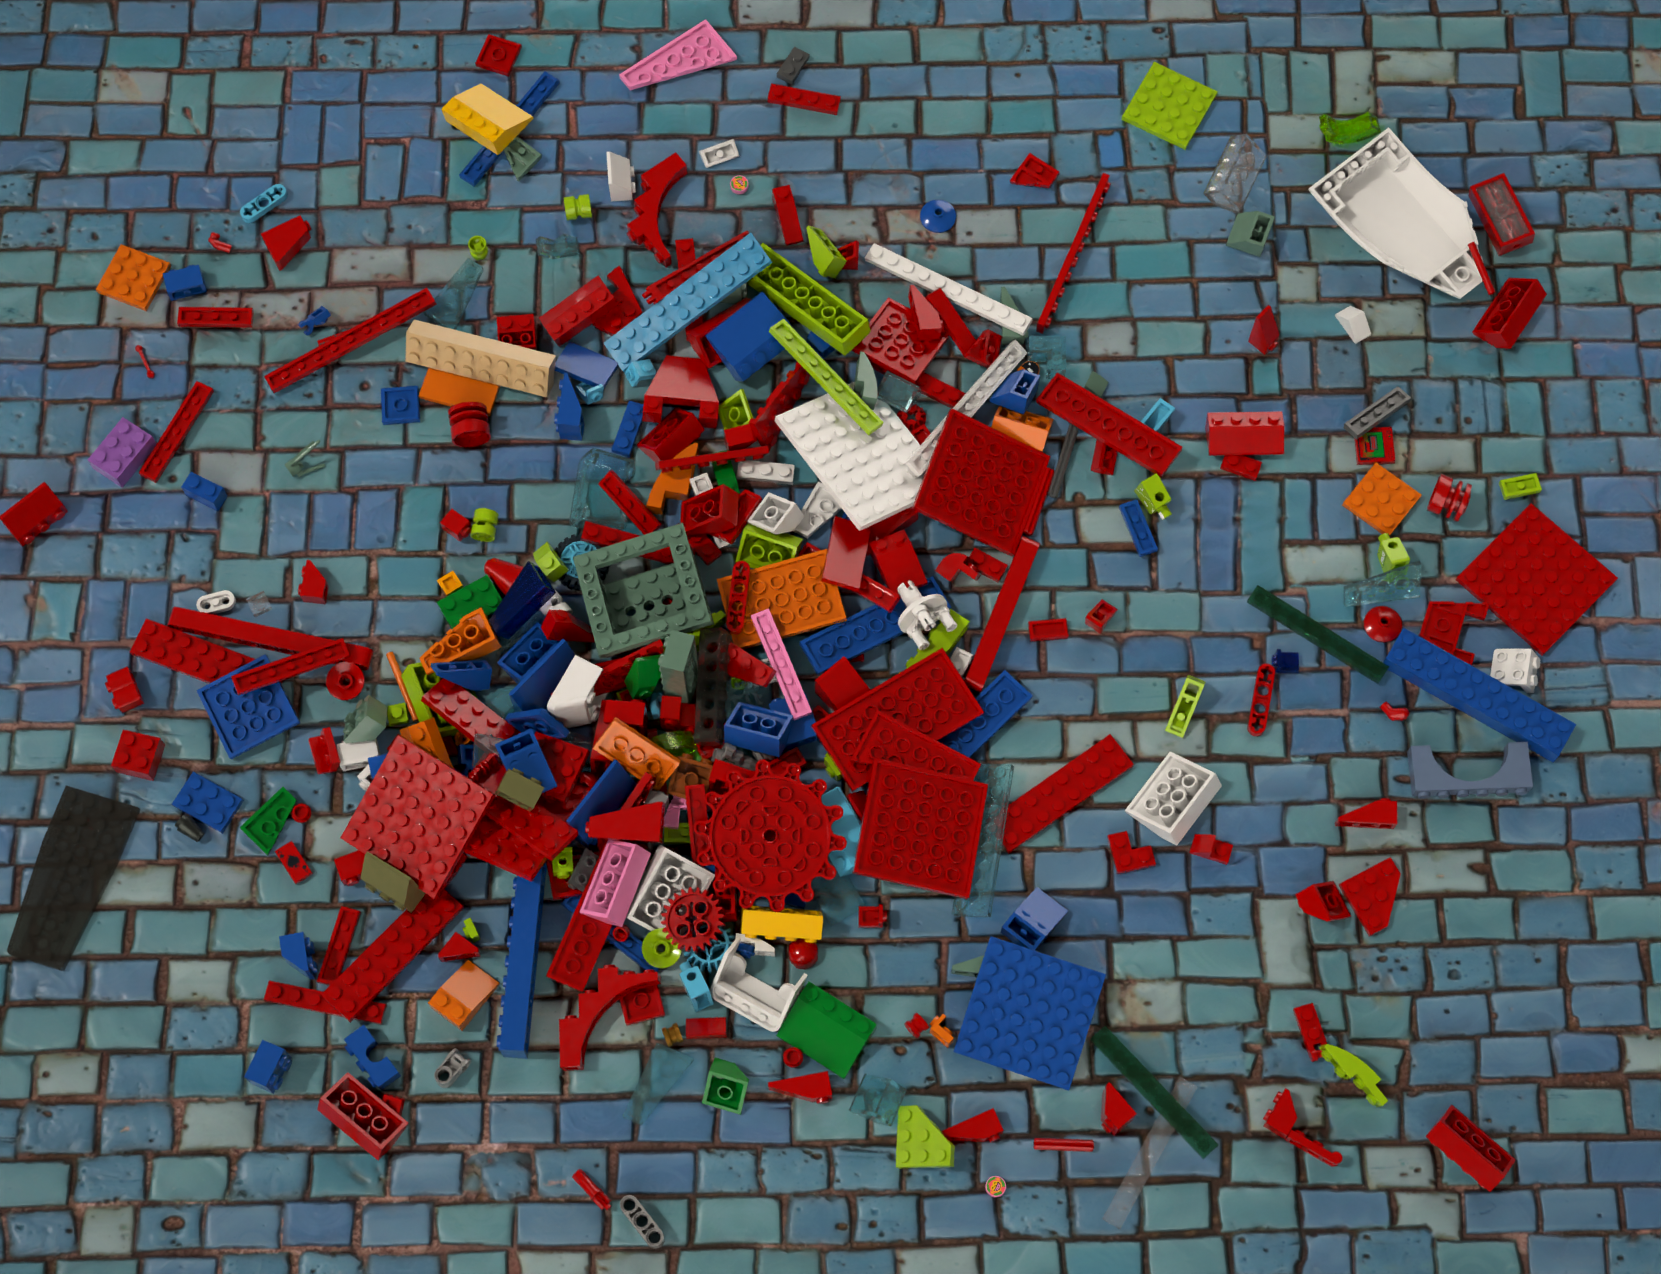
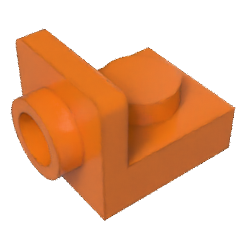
M942 1014L940 1017L936 1016L931 1021L929 1033L948 1048L953 1043L954 1037L947 1027H941L942 1023L946 1020V1015Z

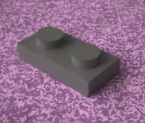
M794 47L777 72V78L792 85L809 60L810 54Z

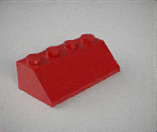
M598 275L540 316L539 319L552 339L560 347L618 306L619 303Z
M1508 278L1472 333L1496 348L1511 349L1547 295L1538 279Z
M744 298L686 332L693 350L707 368H712L722 362V360L705 335L751 299Z
M1282 411L1207 413L1205 431L1209 456L1284 454V420Z
M348 1072L320 1098L317 1109L378 1161L393 1147L409 1124V1122Z
M1453 1105L1446 1110L1426 1135L1431 1144L1441 1149L1450 1160L1456 1162L1466 1174L1471 1175L1482 1188L1487 1189L1489 1192L1506 1176L1516 1160Z

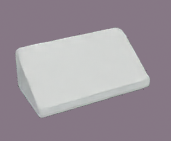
M734 139L699 151L706 168L739 157Z

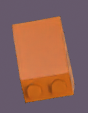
M467 960L438 989L428 1004L434 1011L463 1031L500 983L474 963Z

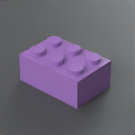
M122 417L88 458V462L94 470L123 488L153 451L156 442L150 434Z

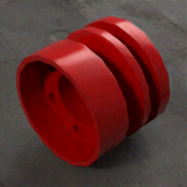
M462 402L448 410L451 438L454 445L459 447H475L483 445L491 439L490 428L487 423L486 405L480 402Z
M1441 474L1431 495L1427 511L1439 515L1443 508H1446V518H1449L1452 511H1454L1453 520L1458 522L1470 501L1472 485L1467 483L1462 491L1463 481H1459L1454 488L1452 487L1453 478Z

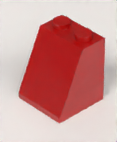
M845 656L815 680V693L833 712L870 691V688Z

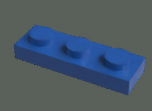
M629 400L612 447L613 453L627 457L631 456L642 425L643 404Z
M1138 500L1119 505L1120 512L1139 557L1157 552V545Z

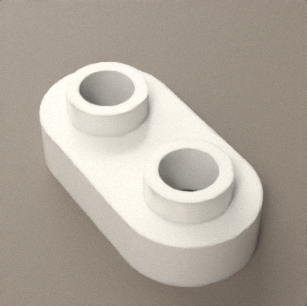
M224 590L200 597L196 606L199 612L217 614L231 610L236 604V599L230 591ZM225 600H229L228 604H223ZM206 605H211L209 609H205Z

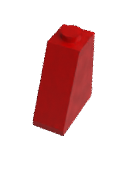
M301 215L261 233L262 239L279 271L284 269L311 239L309 231L312 229L307 220L303 221Z

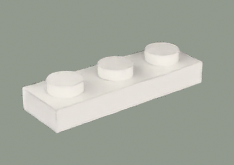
M746 460L738 462L737 479L793 485L795 465Z

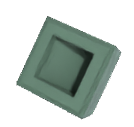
M1092 371L1085 384V389L1101 398L1108 385V381Z

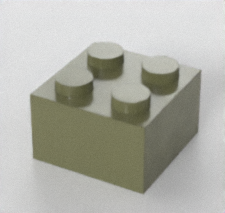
M508 769L494 794L530 812L534 809L545 787L541 786L542 782L533 777L531 779L525 778L523 776L524 773L518 769Z

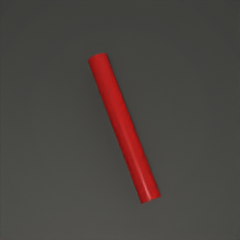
M1471 242L1468 244L1469 250L1487 293L1491 295L1495 293V289L1475 242Z

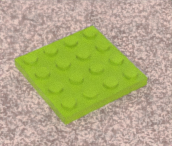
M1153 62L1122 115L1121 120L1186 150L1216 98L1218 91Z

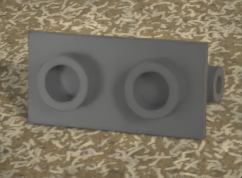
M587 848L584 849L568 880L569 888L574 890L577 888L581 892L584 891L599 858L598 855Z

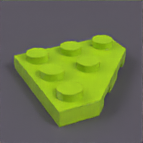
M917 1105L898 1106L896 1168L954 1167L955 1146L942 1134L937 1125L927 1117L923 1109Z

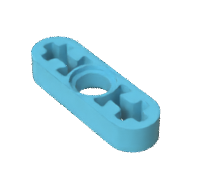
M275 184L244 205L240 210L243 221L253 223L284 202L288 196L285 187L281 184ZM262 200L269 202L266 207H260L259 203Z

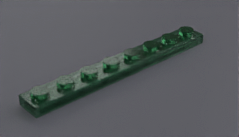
M1257 585L1247 600V603L1377 684L1389 668L1386 664Z
M1106 1026L1090 1039L1203 1160L1218 1147V1143Z

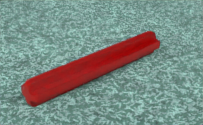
M1048 467L1045 470L1023 534L1031 536L1034 533L1055 473L1053 469Z

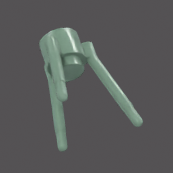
M320 440L310 442L293 459L284 464L292 476L297 474L298 477H301L306 473L325 467V464H320L302 470L304 466L300 461L320 443Z

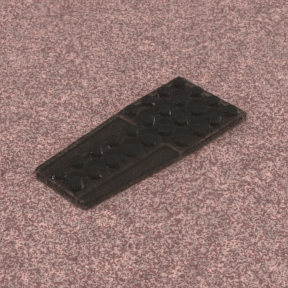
M67 785L65 786L43 838L7 948V952L11 956L55 970H65L121 859L140 812L138 807Z

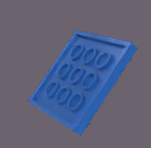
M266 654L196 690L230 759L300 724L281 682L239 696L237 695L231 676L271 663Z

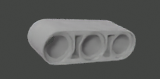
M632 1195L624 1196L620 1201V1208L623 1214L650 1248L658 1249L662 1247L665 1237L661 1229L637 1198ZM628 1201L635 1202V1208L631 1211L624 1209V1205ZM641 1217L648 1219V1223L644 1227L637 1225V1220ZM657 1233L661 1236L658 1243H651L649 1241L652 1234Z

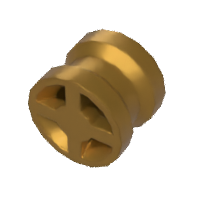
M677 1023L672 1024L670 1028H662L668 1047L673 1046L675 1042H683Z

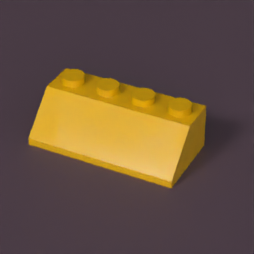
M752 906L749 909L742 908L741 934H745L747 938H757V935H763L765 939L776 940L777 937H785L786 941H797V938L805 939V942L816 943L817 940L822 939L823 914L821 911L784 908L781 912H774L770 907Z

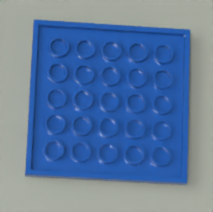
M990 936L953 1052L1069 1091L1106 974Z

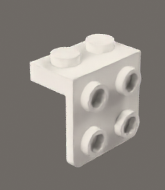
M1496 649L1493 654L1490 676L1507 686H1521L1526 693H1534L1535 686L1538 684L1536 674L1537 669L1540 667V658L1532 649Z

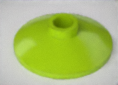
M658 928L649 932L642 943L644 959L656 968L672 966L677 962L682 951L678 949V944L675 946L671 944L673 939L667 940L665 938L669 933L662 932L664 928ZM660 944H663L665 946V950L663 952L658 951V946Z

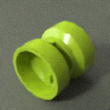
M482 236L471 237L468 247L472 258L475 260L485 259L488 255L486 240Z

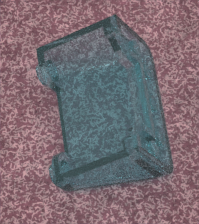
M592 448L582 456L577 470L569 525L576 528H584L585 521L621 531L624 530L627 526L625 515L621 513L622 510L598 483L609 471L613 470L626 484L635 474V460L596 448Z

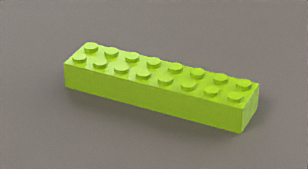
M761 244V247L773 263L747 281L748 285L759 293L763 292L771 302L844 356L870 333L867 318L766 244Z

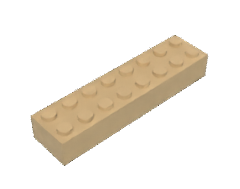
M413 320L406 332L405 362L543 397L548 396L554 385L556 355L418 320Z

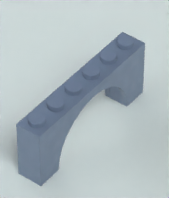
M1528 742L1507 743L1504 747L1503 762L1499 771L1493 776L1480 781H1464L1446 773L1434 759L1430 745L1410 746L1407 751L1412 796H1418L1420 799L1429 798L1430 796L1447 798L1450 795L1467 797L1469 794H1476L1478 797L1488 796L1489 794L1505 796L1508 793L1526 795L1533 788Z

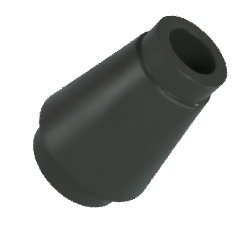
M186 814L180 817L175 824V827L178 828L177 831L196 842L200 841L205 835L193 818Z

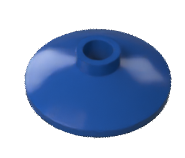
M932 200L921 209L920 220L927 230L934 233H943L951 229L955 224L956 212L950 203L943 200Z

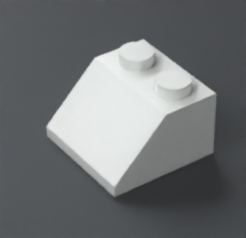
M606 152L611 202L633 200L632 193H636L635 182L631 181V177H635L634 166H630L629 159L612 152Z
M768 492L747 522L773 534L794 531L805 516L796 503Z

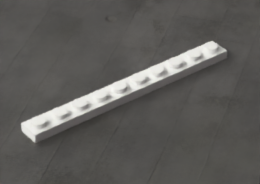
M875 243L865 256V261L930 292L941 288L949 301L1022 336L1025 335L1033 322L1031 317Z
M1016 339L1004 349L954 406V410L972 417L1027 354L1026 350ZM946 417L905 462L917 477L921 476L928 467Z

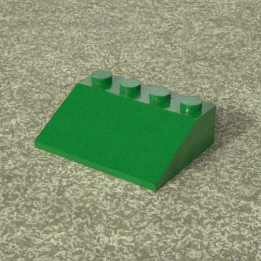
M808 981L776 1036L792 1047L800 1049L803 1054L845 1079L877 1029V1024Z

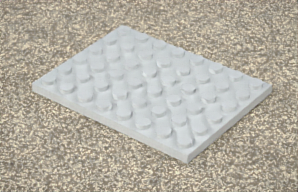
M854 382L848 384L854 390ZM879 392L875 408L872 411L884 423L882 427L870 435L828 393L777 415L774 420L859 531L913 506L926 470L921 476L917 477L905 462L918 449L920 444Z

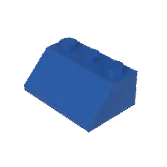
M538 622L497 662L517 684L560 642L559 640H547L541 629L542 625Z
M738 702L724 725V743L727 742L733 746L780 757L787 744L793 715Z

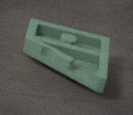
M517 136L503 150L517 181H520L542 158L539 152Z

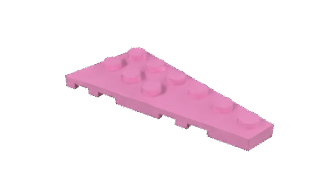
M705 19L619 74V77L629 90H634L737 60V56Z

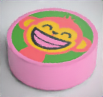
M740 175L733 177L730 182L732 192L739 195L744 194L748 190V180Z
M992 1176L987 1180L985 1190L989 1196L997 1198L1004 1194L1006 1183L1001 1177Z

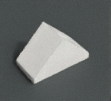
M1349 306L1335 314V317L1355 344L1371 336L1364 311Z

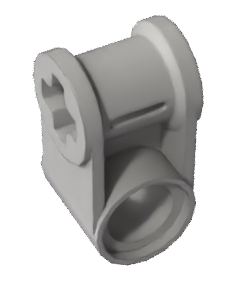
M454 1048L435 1071L434 1077L437 1084L442 1088L452 1086L457 1078L469 1067L471 1060L464 1058L458 1053V1049ZM443 1073L450 1075L446 1081L439 1080V1077Z

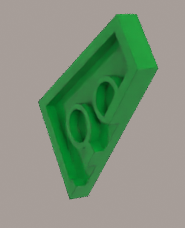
M282 787L240 829L268 856L297 800Z

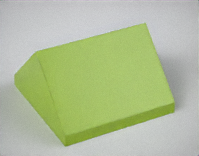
M740 389L719 405L718 413L724 430L749 424L750 419L753 418L744 389Z

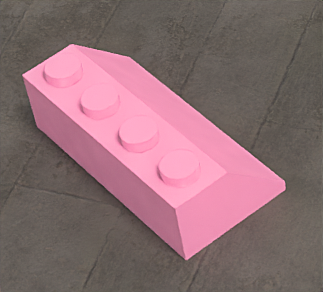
M608 840L580 913L604 923L622 927L651 853L637 844Z

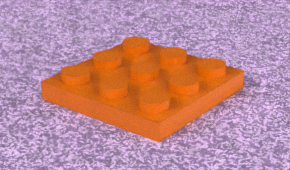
M121 244L99 282L96 291L99 294L147 311L164 280L163 273L169 271L171 264Z
M1375 462L1346 498L1342 506L1381 534L1388 533L1391 535L1421 498L1422 494Z

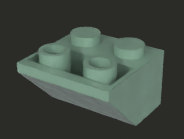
M1260 211L1238 213L1226 246L1261 257L1275 216Z
M369 694L364 700L361 699L353 713L350 712L345 717L343 742L347 744L374 741L386 728L388 706Z

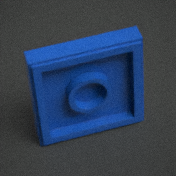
M418 386L381 389L383 425L420 422Z

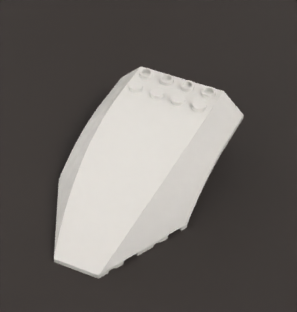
M1387 128L1308 189L1336 223L1363 249L1382 263L1458 299H1461L1482 282L1468 247L1469 243L1475 242L1478 249V240L1472 228V219L1468 214L1467 201L1461 200L1434 178L1390 128Z

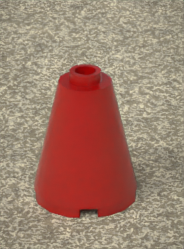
M497 558L489 559L484 565L485 574L514 604H520L519 601L522 599L527 600L536 587L537 582L534 579L535 576L537 577V574L532 569Z

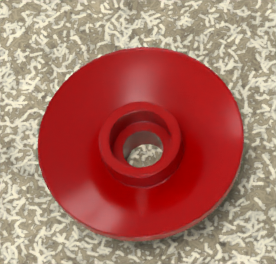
M1377 606L1366 614L1364 629L1371 639L1386 643L1393 641L1399 636L1402 630V620L1399 614L1392 608ZM1381 620H1386L1387 624H1383Z
M348 662L334 665L326 677V686L329 693L339 700H351L357 697L365 684L362 670L357 665ZM345 679L350 680L349 685H344Z

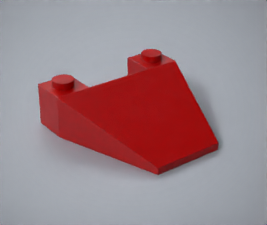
M666 355L644 395L642 422L661 423L662 404L664 403L699 407L698 421L704 428L716 429L719 401L706 365L699 358Z

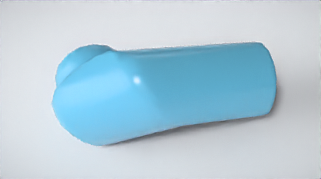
M661 691L658 693L654 692L651 695L649 706L653 719L660 718L661 709L659 702L662 701L663 695Z

